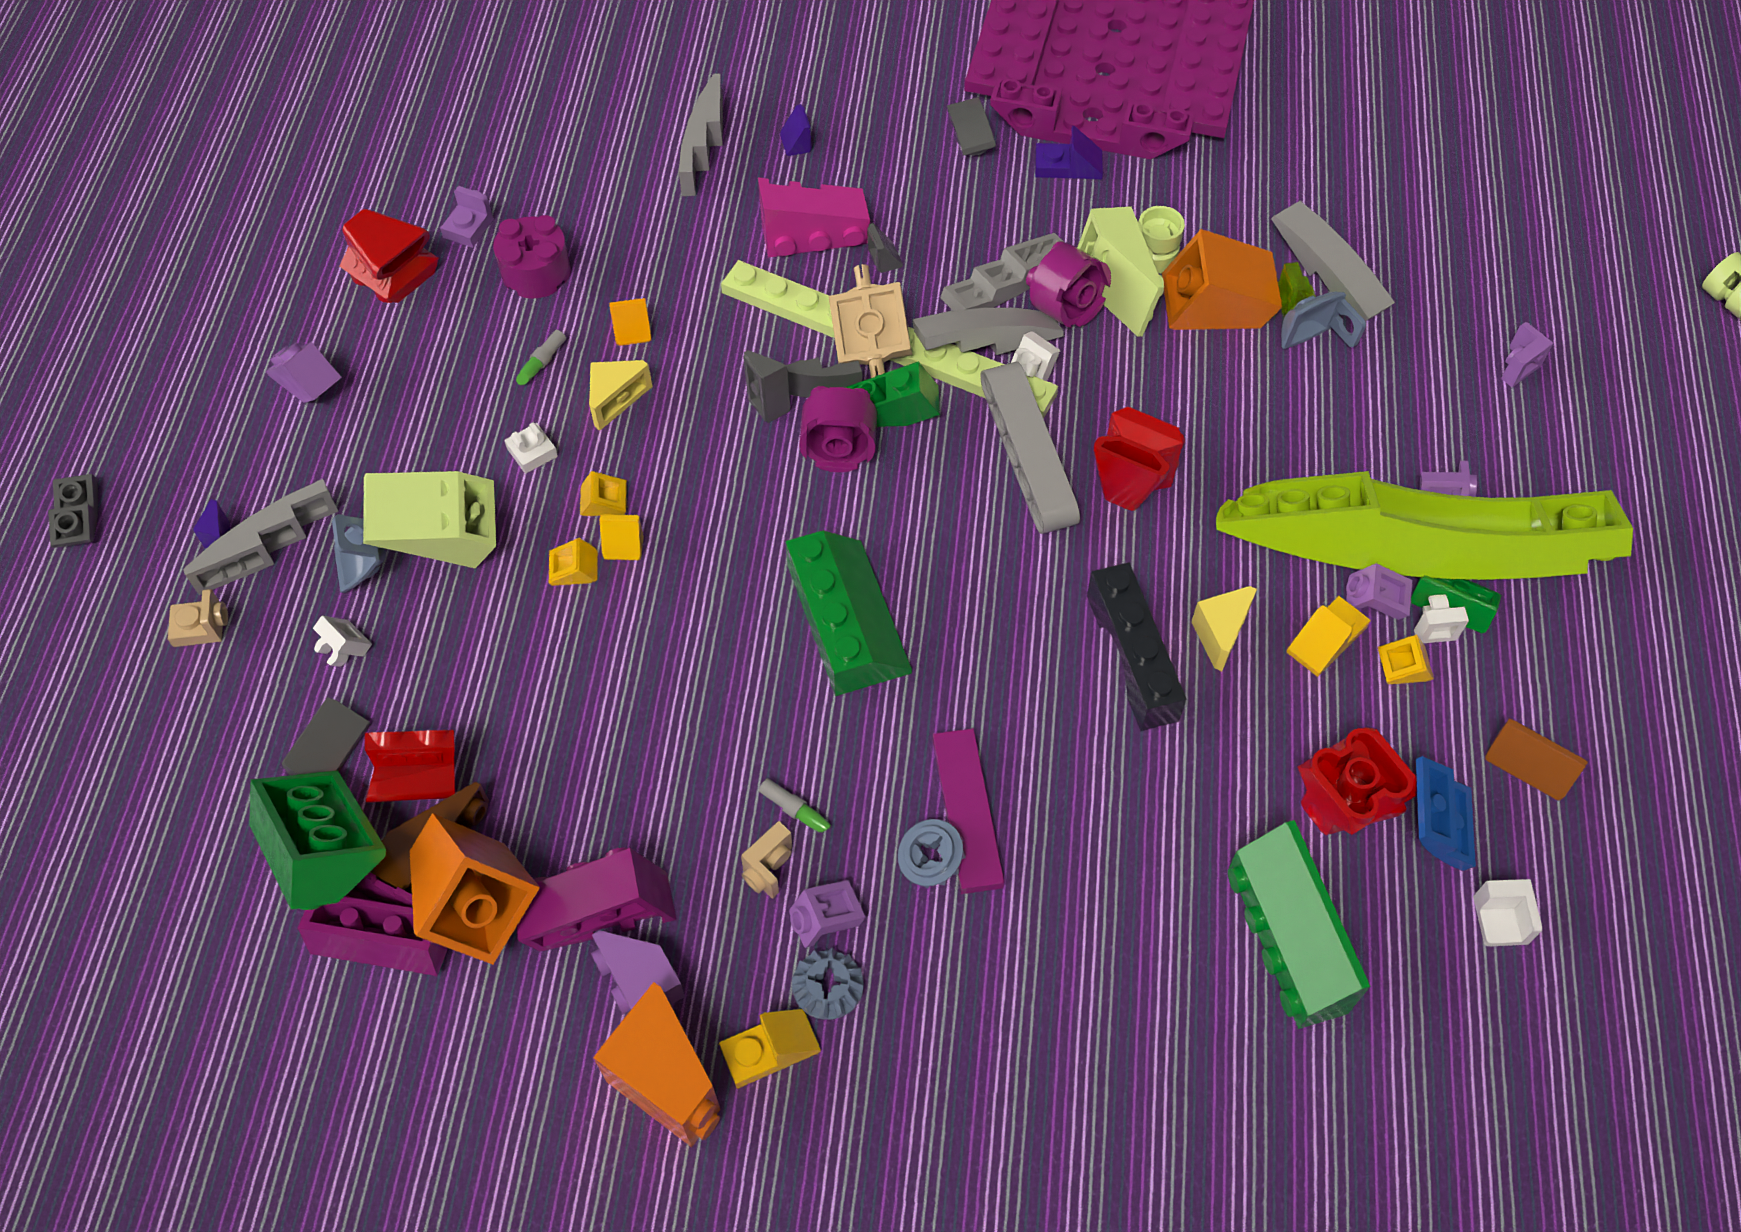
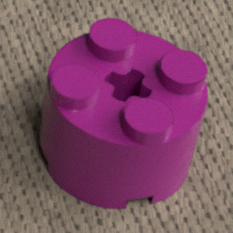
M548 215L531 216L516 220L506 219L500 223L499 232L494 239L493 249L502 281L508 289L510 287L517 291V295L524 298H543L555 293L560 283L568 281L571 275L569 255L563 232L555 223L553 217Z
M1059 241L1053 245L1051 251L1045 255L1039 265L1031 268L1027 274L1026 284L1030 286L1031 303L1036 309L1066 327L1072 328L1071 325L1074 324L1081 327L1097 315L1106 300L1101 295L1105 285L1110 287V268L1106 263L1083 250Z
M818 386L811 390L810 396L802 408L799 441L800 452L806 460L808 455L816 461V467L825 471L849 472L858 469V463L866 459L868 463L872 459L876 444L877 411L875 405L870 400L868 391L861 388H828L825 386Z

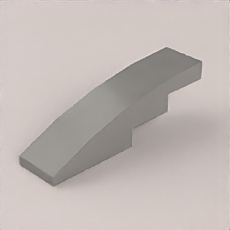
M720 74L712 75L698 97L687 123L681 145L679 163L682 196H696V171H709V146H723V96Z
M1299 201L1271 218L1308 275L1311 276L1317 272L1330 292H1344L1346 294V301L1358 312L1365 322L1395 303L1375 274L1352 247L1327 222L1304 203Z
M1055 233L1004 248L1000 260L974 267L970 279L944 287L940 298L953 311L994 308L1030 289V286L1026 284V277L1030 269L1038 266L1045 255L1051 251L1053 245L1063 240Z
M975 308L948 311L913 319L914 332L926 350L955 342L961 353L990 345L995 354L999 355L1018 349L1024 334L1031 331L1046 341L1063 336V329L1055 319L1041 311L1022 308Z
M321 479L286 495L251 515L214 541L183 570L197 593L201 595L202 590L216 589L274 565L271 552L307 538L302 526L338 512L324 480Z

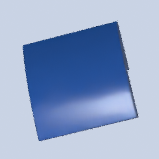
M1423 756L1417 758L1418 827L1421 844L1433 856L1461 871L1476 867L1471 787L1454 781V769Z

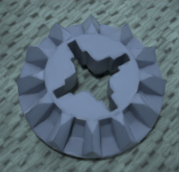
M930 819L919 822L910 828L901 840L898 849L899 867L905 877L912 883L927 889L934 885L945 886L947 879L952 875L959 874L958 867L961 860L966 858L962 843L964 840L958 831L945 821ZM924 845L926 848L930 847L934 850L939 846L937 851L943 859L941 863L934 860L927 862L928 857L924 854L925 852L921 849V846Z
M833 947L828 951L818 952L814 950L810 956L806 957L803 961H799L792 977L794 998L802 1010L815 1018L830 1020L843 1017L851 1012L861 999L863 993L861 968L852 960L850 954L844 955L839 953ZM828 968H831L834 981L841 982V984L833 985L831 992L828 993V999H824L822 984L815 981L816 979H823Z

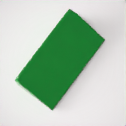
M1424 575V577L1421 576L1411 596V603L1423 608V606L1430 605L1429 596L1445 594L1448 598L1449 608L1465 607L1469 619L1465 627L1479 633H1485L1498 611L1502 595L1467 579L1431 578Z

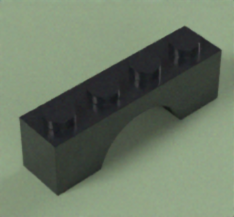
M1130 562L1092 571L1087 598L1099 628H1106L1118 648L1125 673L1127 699L1140 731L1179 722L1187 699Z

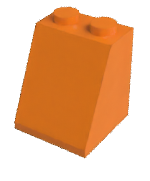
M1203 229L1198 231L1162 272L1170 329L1262 328L1282 308L1273 253Z
M432 813L410 849L413 923L416 936L493 965L538 892L539 885L504 843Z
M653 982L593 1058L609 1085L690 1147H693L699 1138L702 1140L707 1139L716 1128L720 1120V1116L717 1115L720 1111V1106L713 1085L662 988Z

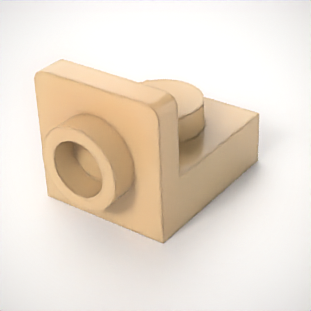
M212 589L202 590L201 602L170 605L168 641L173 647L222 642L223 626H226L228 623V611L225 603L219 601Z
M780 821L741 855L744 871L742 873L743 879L755 892L765 891L772 899L779 893L777 878L769 869L776 870L781 867L790 857L792 849L791 832Z

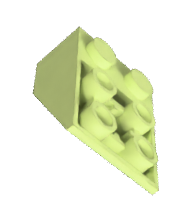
M1132 207L1091 209L1077 248L1109 266L1111 284L1110 287L1106 285L1101 296L1105 297L1106 300L1103 305L1136 336H1143L1148 322L1153 318V311L1158 299L1163 295L1164 280L1157 272L1153 262L1152 250L1147 247L1143 237L1142 225L1137 221Z
M459 471L366 473L364 476L363 544L476 568L496 547L494 480Z

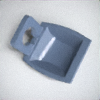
M1335 291L1318 297L1311 296L1298 302L1295 308L1286 314L1282 325L1281 346L1283 349L1298 345L1333 328L1349 347H1354L1360 341L1366 328V322L1345 300L1346 294L1344 292ZM1339 314L1347 315L1352 320L1354 326L1353 333H1349L1346 330L1343 319Z
M337 514L332 519L335 540L334 550L340 593H345L378 572L380 565L386 558V548L363 544L364 518ZM345 527H350V528L344 533V528H345Z

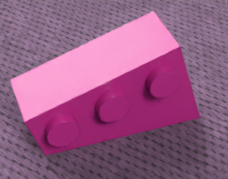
M758 178L762 229L768 258L868 244L867 227L870 224V217L863 189L821 184L820 189L801 187L800 182L790 181L788 186L769 184V179Z

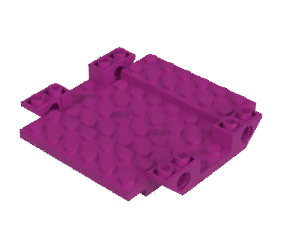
M991 0L965 78L964 91L991 96L990 105L1020 136L1069 144L1071 128L1074 125L1102 151L1145 159H1153L1185 142H1189L1191 132L1224 138L1254 0ZM1117 29L1121 30L1122 32H1113L1111 30ZM1105 72L1110 74V76H1102L1098 73ZM1094 117L1098 121H1088L1085 118Z

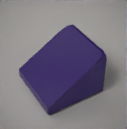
M802 104L796 105L780 132L787 156L809 153L812 150L811 127Z
M213 499L209 501L193 528L194 533L205 549L230 531L228 518L217 500Z

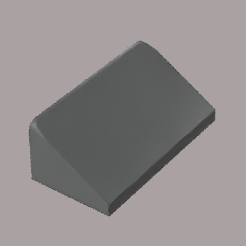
M750 350L744 352L743 359L748 400L764 421L769 423L790 411L788 369L785 364Z
M327 697L284 758L282 766L289 775L337 770L339 772L371 724L368 720L343 704Z

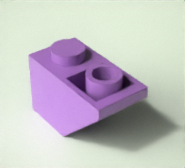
M296 342L290 347H284L270 358L274 365L265 371L273 380L303 403L315 400L342 378L312 342L299 346Z
M600 930L592 934L598 949L593 951L591 955L603 977L609 973L613 976L618 987L610 991L622 1014L631 1011L653 982L662 988L670 1005L685 997L681 983L660 945Z

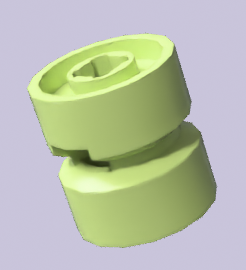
M1154 206L1146 209L1141 214L1139 222L1142 225L1143 237L1147 247L1152 250L1153 262L1157 272L1161 274L1179 254V245L1182 241L1185 222L1182 215L1175 209L1166 206Z
M1735 252L1725 258L1711 271L1704 280L1702 288L1717 301L1725 299V308L1741 320V253Z

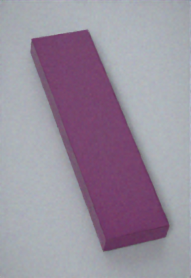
M974 728L933 734L932 741L947 822L958 831L964 840L962 843L966 858L961 860L958 867L959 874H957L961 894L1002 889L1004 888V878Z

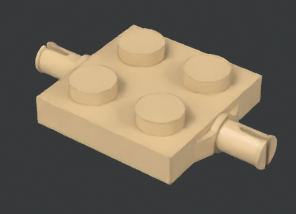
M862 264L863 278L859 265L854 267L857 287L846 293L829 296L838 363L859 361L860 365H869L872 378L877 376V371L878 375L885 373L883 362L892 358L912 355L900 282L886 285L871 284L869 266Z

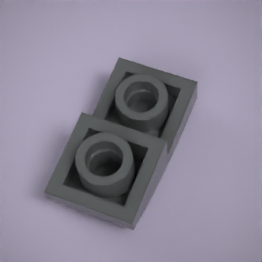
M979 97L947 105L949 119L954 127L957 143L963 156L968 154L973 156L985 153L987 149L996 147Z
M818 357L809 360H799L786 365L788 369L789 394L798 397L808 398L811 390L818 386L828 388L847 387L862 381V369L859 361L839 363L832 367L822 368Z
M92 474L54 479V509L48 510L50 546L58 548L93 542L98 517V479Z

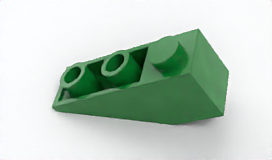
M919 361L844 387L850 389L861 388L868 391L870 400L875 405L877 411L876 427L909 426L940 415L938 384Z

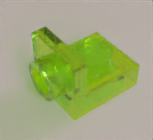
M1284 263L1278 286L1282 303L1281 310L1285 318L1286 314L1294 309L1298 302L1311 296L1316 297L1312 285L1309 284L1308 277L1303 276L1299 263Z

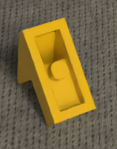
M1338 596L1328 607L1321 605L1286 652L1318 677L1367 629L1371 620L1342 597Z
M796 1009L762 1013L759 1015L760 1025L719 1042L737 1089L821 1052L804 1010Z

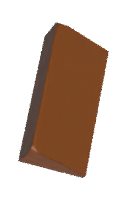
M1510 718L1499 731L1485 755V759L1491 764L1558 801H1561L1566 796L1588 763L1584 758Z

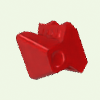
M369 209L361 210L343 225L342 232L348 248L339 267L351 275L355 284L371 288L380 301L399 303L435 273L439 258L423 248L430 238L429 231Z
M1128 406L1111 413L1107 436L1097 438L1093 448L1105 500L1127 510L1135 511L1154 490L1172 487L1175 472L1179 467V456L1185 444V438L1180 432L1179 427Z
M1374 728L1354 729L1342 741L1330 748L1318 750L1311 759L1297 766L1307 790L1301 800V805L1324 835L1346 831L1353 835L1369 824L1399 817L1407 811L1404 803L1417 796V777L1380 732Z
M454 730L365 733V752L374 766L366 802L446 799L455 794Z

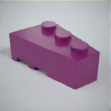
M631 848L610 850L605 854L604 858L590 863L580 862L572 864L566 868V872L552 877L535 878L534 880L540 888L516 927L519 942L542 952L593 940L592 934H594V931L620 925L622 933L636 930L634 921L661 916L663 923L675 921L676 915L668 874Z
M371 872L338 903L322 905L313 910H305L297 927L310 954L438 976L448 949L442 945L417 937L414 933L412 894L399 887L396 889L377 880L376 875Z

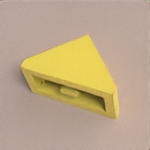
M644 360L591 363L589 405L594 426L599 431L653 387L649 365Z
M1248 586L1197 602L1191 622L1214 668L1219 671H1223L1257 591L1256 588Z

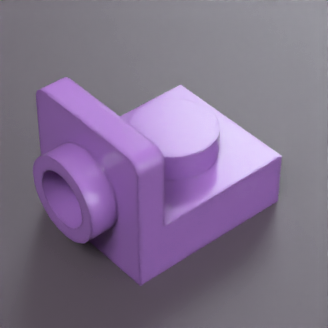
M458 186L454 191L458 205L440 229L443 238L473 248L494 219L486 195L477 190Z
M1528 322L1520 325L1510 344L1512 352L1506 358L1505 362L1508 366L1501 379L1509 386L1514 387L1542 366L1554 343Z
M1460 461L1458 472H1421L1419 490L1476 497L1477 475H1470L1468 461Z
M1377 563L1349 575L1346 586V601L1357 610L1369 606L1397 620L1410 616L1411 579Z
M849 880L804 889L789 910L792 928L799 935L805 948L814 946L823 934L858 927L866 918Z

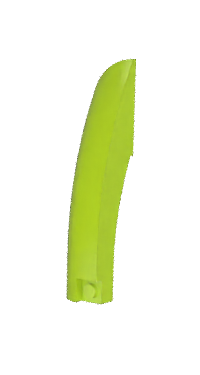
M1369 471L1282 479L1262 483L1245 489L1243 495L1237 501L1228 499L1220 507L1216 516L1217 530L1287 554L1359 570L1377 563L1404 576L1424 577L1426 575L1431 578L1520 579L1587 574L1588 560L1609 561L1616 557L1631 556L1633 527L1612 490L1525 498L1460 496L1412 489L1371 479Z

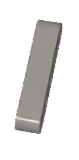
M1016 361L982 370L980 378L986 401L1037 530L1040 534H1045L1078 524L1080 513L1075 496L1022 365Z

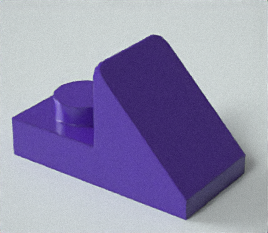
M1072 125L1069 144L1036 143L1035 177L1102 179V149L1076 126Z

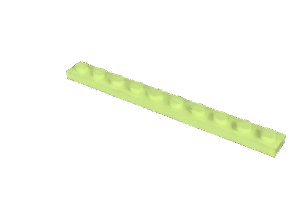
M740 260L736 262L721 283L722 293L835 338L829 295ZM908 327L912 355L889 360L903 366L919 361L931 377L985 398L981 385V371L1004 364L971 351L961 353L959 348L951 343L926 350L916 336L914 329ZM1026 375L1044 419L1057 396L1058 385L1035 376L1028 377Z

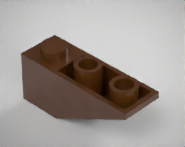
M474 782L389 831L382 840L386 848V857L370 872L376 875L377 880L394 889L399 887L412 894L410 849L430 816L434 813L471 829L473 825L475 826L482 821L490 802L482 785Z

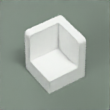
M1530 879L1486 881L1473 896L1483 942L1486 946L1528 945L1542 931V924Z

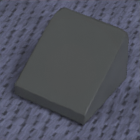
M874 223L869 224V227H867L868 251L877 271L883 273L903 267L893 242Z

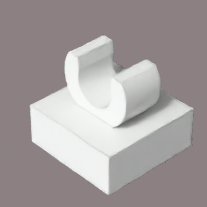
M1031 331L1024 334L1011 363L1018 361L1022 365L1025 375L1028 377L1035 376L1047 381L1060 350Z
M534 422L529 424L530 427L519 433L514 432L511 437L504 440L508 451L525 474L558 456L555 446L538 423L535 424Z
M1445 594L1429 596L1430 605L1423 606V615L1414 629L1415 635L1417 634L1423 643L1457 640L1469 622L1465 607L1449 608L1448 598Z
M321 616L313 627L322 637L317 641L314 650L317 653L328 654L333 648L332 656L327 661L330 666H343L347 662L349 655L364 656L372 645L346 619Z

